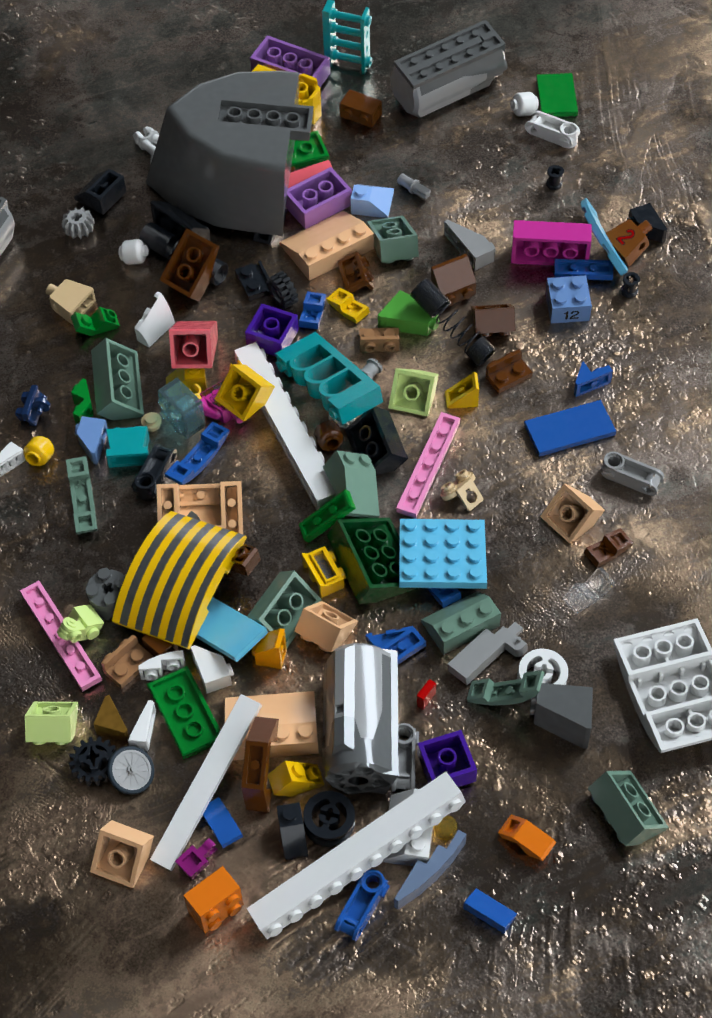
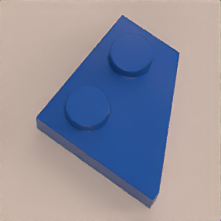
M413 626L404 627L400 630H386L384 634L372 635V633H368L365 635V639L370 645L382 649L397 650L398 664L426 646V640Z

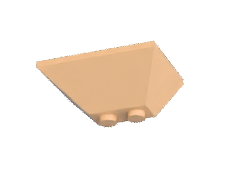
M241 481L179 485L178 483L156 484L158 522L170 511L185 516L192 511L203 522L243 534Z

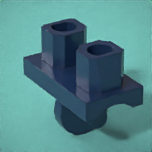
M32 385L30 391L22 393L21 401L24 407L17 408L15 415L20 421H27L30 426H36L42 412L49 411L51 404L47 401V396L39 391L38 386Z

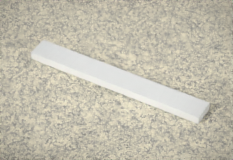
M242 694L239 696L150 858L151 861L170 871L174 869L175 861L181 856L253 724L255 716L259 713L262 707L260 703Z

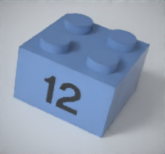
M586 275L547 278L545 294L550 323L590 321L592 304Z

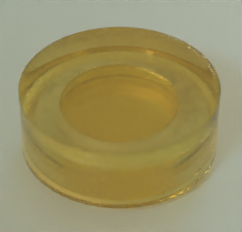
M445 816L438 825L434 826L435 835L442 840L453 838L457 833L456 820L452 816Z

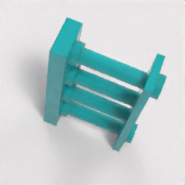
M327 0L322 10L324 56L330 57V67H332L334 60L337 61L339 59L361 64L362 74H365L372 65V57H370V25L372 16H369V8L366 7L362 16L337 11L335 9V1ZM335 19L360 23L361 30L338 25ZM336 32L361 37V43L338 39ZM337 46L361 51V57L341 53L337 50Z

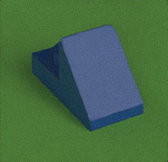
M583 361L575 382V397L611 383L613 373L611 367L607 365L591 372Z

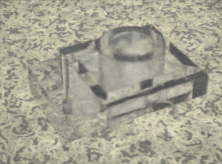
M597 568L585 583H575L564 595L563 600L575 614H578L601 600L615 585V582L603 568Z

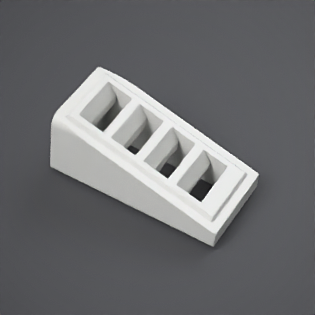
M12 442L0 452V477L26 460L23 449Z
M148 700L128 738L129 746H135L147 752L150 747L156 716V708L153 701Z

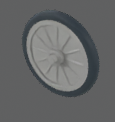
M135 746L122 747L115 751L109 759L107 767L109 780L118 791L124 794L134 795L145 791L154 778L153 761L141 748Z

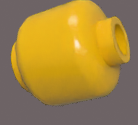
M43 436L33 437L24 447L25 459L33 466H44L54 454L53 444L48 438Z

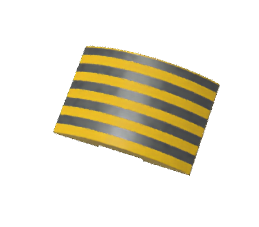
M170 511L154 526L135 555L121 586L112 622L189 650L209 612L207 606L224 573L228 574L234 564L231 560L234 558L236 551L243 546L247 538L246 535Z

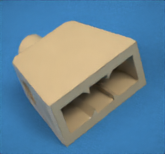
M68 279L64 280L58 287L50 284L46 289V294L50 296L52 309L72 325L71 316L74 312L84 314L96 301L92 287Z

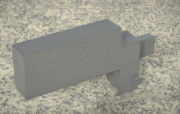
M514 622L509 628L503 626L495 634L486 628L447 664L448 671L468 685L503 651L507 650L515 657L523 656L528 651L527 643L521 637H518L523 631V627Z

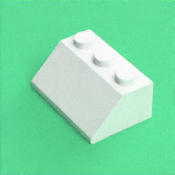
M411 789L391 795L389 810L420 789ZM434 826L425 830L419 838L403 845L399 852L387 856L382 862L414 866L419 859L427 864L430 858Z

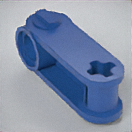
M375 869L367 870L357 880V886L338 917L334 931L344 932L351 936L355 942L359 939L381 898L384 899L390 888V885H388L389 881L384 879L380 871ZM375 881L379 886L372 889L367 884Z

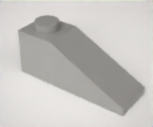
M448 219L444 221L445 236L461 255L467 254L471 267L474 270L494 262L495 246L485 236Z

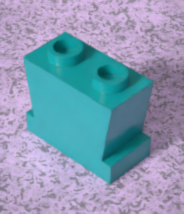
M147 426L106 429L110 449H106L109 468L140 466L144 464L149 455L148 444L150 437Z

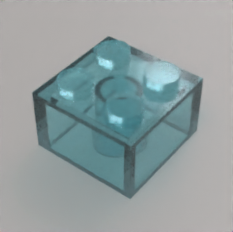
M178 378L157 390L159 396L158 403L161 407L160 415L164 421H169L177 434H182L188 439L206 426L202 401Z

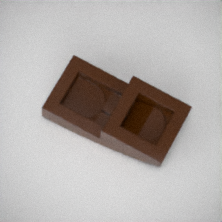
M619 528L604 535L602 541L586 547L584 554L598 568L633 546L634 542Z

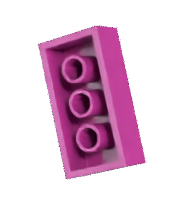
M514 220L511 263L554 266L555 259L589 260L592 224Z

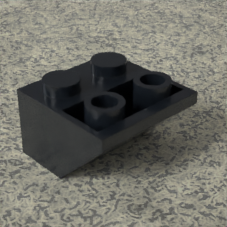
M111 169L100 172L74 196V200L104 215L127 192L124 176Z

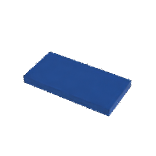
M601 400L524 421V426L539 457L616 435V429Z

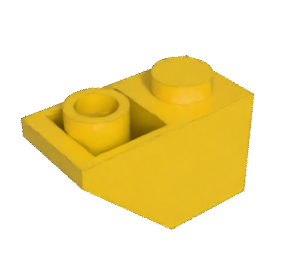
M284 761L268 774L273 793L278 796L292 797L325 785L318 764Z

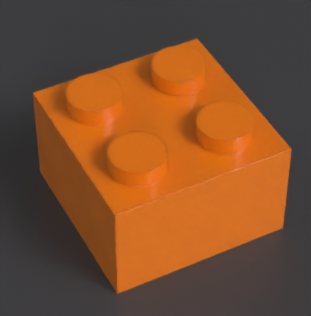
M223 866L183 895L188 913L205 934L210 930L214 931L219 928L224 919L228 916L236 915L241 910V906L244 905L239 885Z

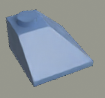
M361 184L354 185L351 195V214L388 218L394 188Z

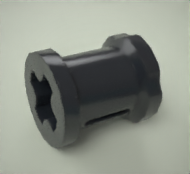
M552 165L547 170L549 178L547 179L546 186L551 190H559L563 184L564 169L559 165Z
M635 272L624 274V285L621 287V293L627 298H633L638 294L640 277Z

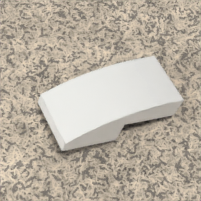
M183 650L164 653L140 664L139 673L141 680L154 681L163 677V670L177 671L185 667Z

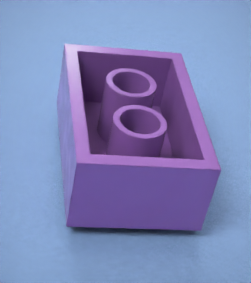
M330 167L288 188L285 207L304 229H307L350 207L352 189Z

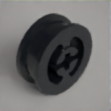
M323 791L315 794L304 807L303 823L305 833L312 842L319 846H338L350 838L354 831L355 810L353 804L345 795L336 791ZM318 810H320L319 827L312 820ZM339 811L346 817L345 823L340 828H338V824H340Z

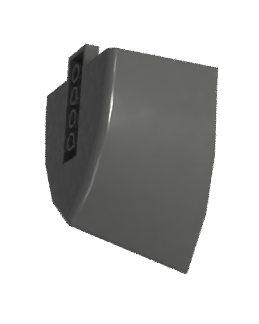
M235 72L196 85L167 107L146 184L174 207L177 206L185 214L214 226L283 236L284 211L295 140L310 141L314 106L298 105L299 72Z

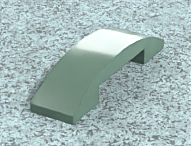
M87 457L66 459L76 534L98 531Z
M542 670L526 672L522 679L494 683L489 678L474 680L471 682L466 700L470 703L482 705H510L527 701L539 693L545 672Z

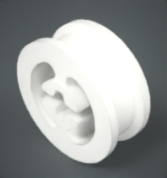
M535 649L528 652L522 658L519 664L517 679H522L524 673L531 667H534V671L542 670L545 672L542 683L551 684L554 670L558 680L553 684L566 685L568 666L558 653L549 649Z

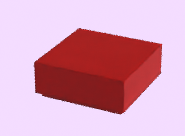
M429 679L417 694V706L424 710L436 694V682Z

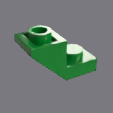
M99 307L91 317L74 312L71 316L75 331L89 336L114 330L120 326L116 313L111 309Z
M84 378L73 387L71 392L74 404L77 405L73 411L76 425L80 423L82 416L92 417L94 414L87 381Z

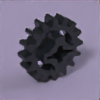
M89 737L87 743L81 740V747L74 746L75 754H69L71 760L69 767L72 770L73 777H77L79 783L86 780L87 786H90L92 781H95V784L99 786L102 779L107 783L108 762L113 753L117 751L115 745L111 746L108 739L103 743L101 737H98L96 741ZM93 756H95V761H96L94 767H93V760H94V759H93Z

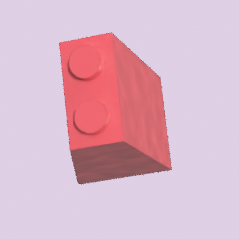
M177 321L169 329L171 369L212 368L218 341L217 321Z

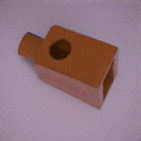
M627 220L606 232V235L622 261L630 267L649 246L646 234L653 228L647 220L638 226L632 220Z

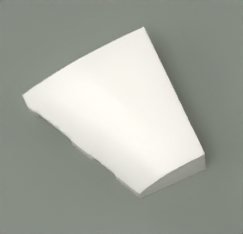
M160 292L154 295L157 299L151 309L146 308L143 317L134 328L137 341L147 347L153 345L175 324L170 307Z

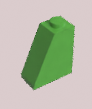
M400 290L378 314V328H399V332L428 336L432 330H436L439 324H436L438 315L431 318L409 294Z

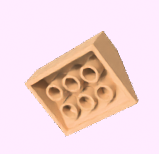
M342 211L280 241L279 244L310 281L339 267L337 261L356 251L363 255L373 250L374 233L364 221Z
M314 691L246 696L262 705L257 717L279 719L277 742H271L270 758L319 754ZM239 697L225 698V722ZM249 731L232 761L244 760L245 744Z

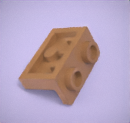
M399 328L359 329L360 352L399 351Z
M132 635L130 638L124 639L114 652L104 657L101 663L103 672L123 689L139 674V665L153 658V655L138 643L135 635Z

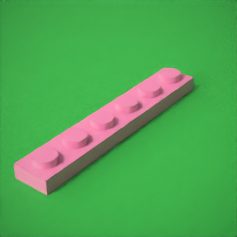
M441 412L396 507L397 513L416 519L460 424L459 417Z
M40 581L20 590L25 602L82 692L101 682L100 674L80 643H72L70 640H64L58 636L57 630L64 618Z

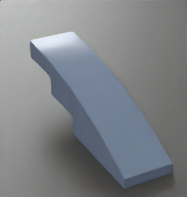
M458 830L447 849L438 844L427 864L419 859L417 860L394 898V908L399 910L421 895L438 880L466 844V833Z

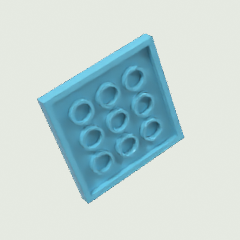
M400 519L399 588L487 589L485 520Z

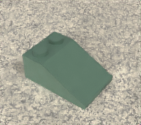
M403 215L367 221V226L374 233L376 254L382 263L389 264L395 260H412L413 257H419L418 235Z
M336 450L323 465V469L336 496L345 489L350 491L356 509L346 516L379 518L376 471L371 463V459L366 454Z

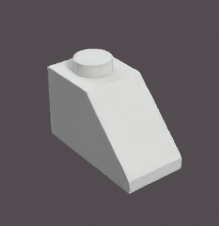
M195 645L191 646L192 657L207 694L232 685L231 676H234L233 669L230 663L226 664L223 656Z

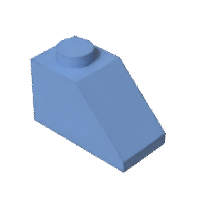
M82 416L80 423L75 427V436L78 437L79 445L93 464L98 465L107 437V423L105 419Z

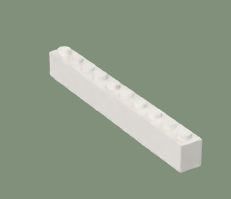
M254 342L234 350L236 364L237 360H239L242 365H247L275 386L267 403L261 410L316 510H318L336 496L323 469L325 459L322 452L317 451L314 438L312 436L309 437L307 426L304 421H300L296 406L292 407L291 398L287 391H283L281 379L274 375L273 365L271 362H267L264 349H260L258 344Z
M444 772L247 908L248 912L266 939L277 936L290 923L299 921L306 912L319 907L331 895L338 894L345 885L361 878L363 873L370 868L380 865L383 859L390 854L399 852L403 845L419 838L429 827L438 825L451 812L458 811L466 803L462 792L448 773Z

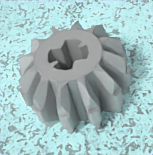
M75 207L73 211L68 210L67 214H63L62 228L67 236H71L73 239L76 237L81 239L82 236L88 237V234L93 232L94 218H92L90 211H85L84 208L77 210Z

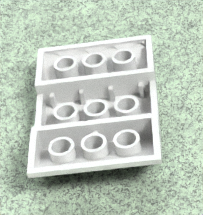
M698 618L613 639L619 666L634 708L646 733L659 752L664 753L712 740V648Z

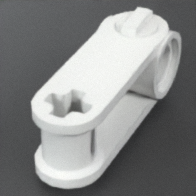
M535 111L532 114L531 120L525 123V129L531 135L564 148H573L577 145L580 129L575 123L541 111Z

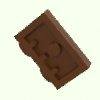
M356 251L337 261L346 291L353 293L364 286H367L370 290L374 289L372 283L374 277L368 270L370 264L365 256L362 257Z
M520 349L509 352L504 357L491 361L486 366V379L498 394L526 381L533 375V372L521 359L522 352Z

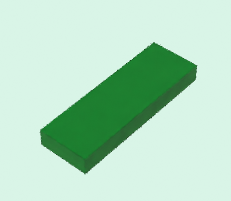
M343 490L298 524L305 542L310 543L333 526L338 519L344 518L356 509L350 491Z

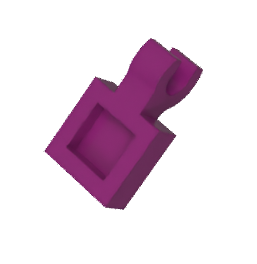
M209 838L198 849L192 845L175 862L193 880L209 865V861L206 858L212 856L218 849L215 847L216 844Z

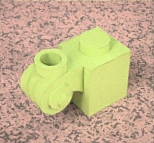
M91 604L73 607L69 616L62 621L57 634L60 638L70 640L72 643L87 639L92 640L99 635L104 622Z

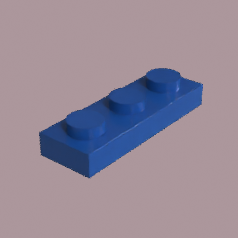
M555 259L554 278L586 275L587 280H613V264L610 260Z

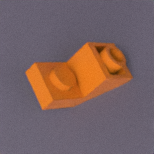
M512 814L498 831V834L503 839L517 843L528 856L542 861L556 844L553 838L527 819Z

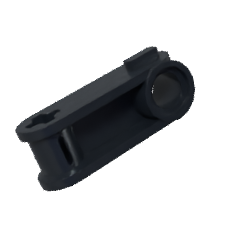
M158 443L154 445L131 485L133 492L137 493L140 499L148 501L157 496L156 484H163L165 481V473L176 460L177 449H167L161 447V444Z

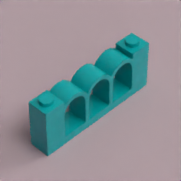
M313 332L275 353L278 370L281 373L284 372L289 378L293 376L296 384L306 386L308 394L315 399H321L324 409L329 412L333 420L336 419L342 425L383 402L380 386L317 332Z

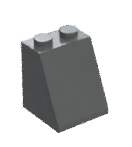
M542 683L539 693L531 698L530 715H534V724L583 749H587L592 729L593 687Z

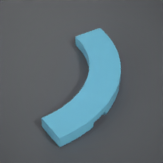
M585 198L581 201V209L585 212L584 216L588 224H592V232L599 244L608 253V258L620 276H623L628 272V268L602 228L597 212L588 199Z

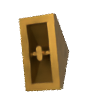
M107 695L93 724L96 734L128 742V730L110 695Z

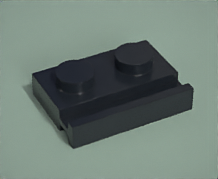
M258 261V264L255 265L252 263L235 269V275L249 301L267 296V293L270 292L266 283L269 276L261 261Z

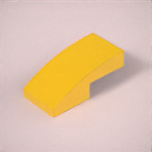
M340 287L326 298L327 302L336 311L356 324L370 313L368 306L354 300L352 293Z

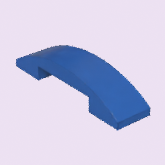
M212 421L201 433V440L181 462L176 461L167 470L165 477L181 485L190 482L215 457L225 442L229 429Z

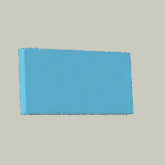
M212 597L207 606L209 612L196 638L238 662L268 634L266 627Z

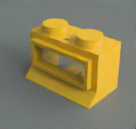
M323 546L309 553H301L302 566L304 569L308 567L312 582H317L321 598L344 588L346 575L342 567L337 568L335 564L336 557L332 550L328 551Z

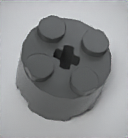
M108 568L99 569L86 585V595L89 604H91L100 618L110 620L113 617L117 598L125 579V575L119 571L109 570Z

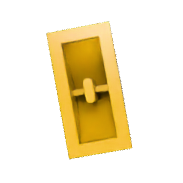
M473 372L445 391L447 408L478 407L479 384L477 373Z

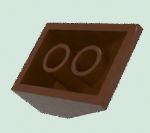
M186 228L160 281L184 295L200 301L209 284L219 246Z

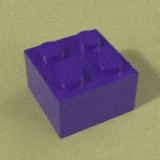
M261 303L245 331L246 346L256 342L260 349H264L266 354L276 357L275 353L291 345L299 330L298 315Z
M462 730L418 743L417 755L428 783L444 772L448 773L457 787L476 782L477 768Z

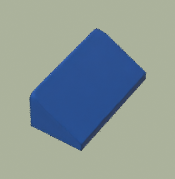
M477 888L466 899L463 909L503 934L506 933L517 916V913Z

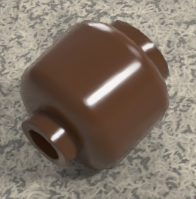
M330 420L321 422L314 430V436L321 449L333 451L341 446L343 434L336 422Z

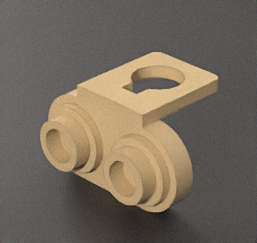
M463 469L455 475L456 480L453 483L447 482L441 487L440 496L444 501H447L458 495L467 511H471L483 501V497L473 482L476 478L473 472ZM467 489L475 494V500L472 503L467 501Z

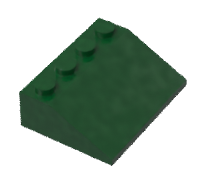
M390 517L338 519L327 537L359 604L377 603L418 589L399 588V535Z

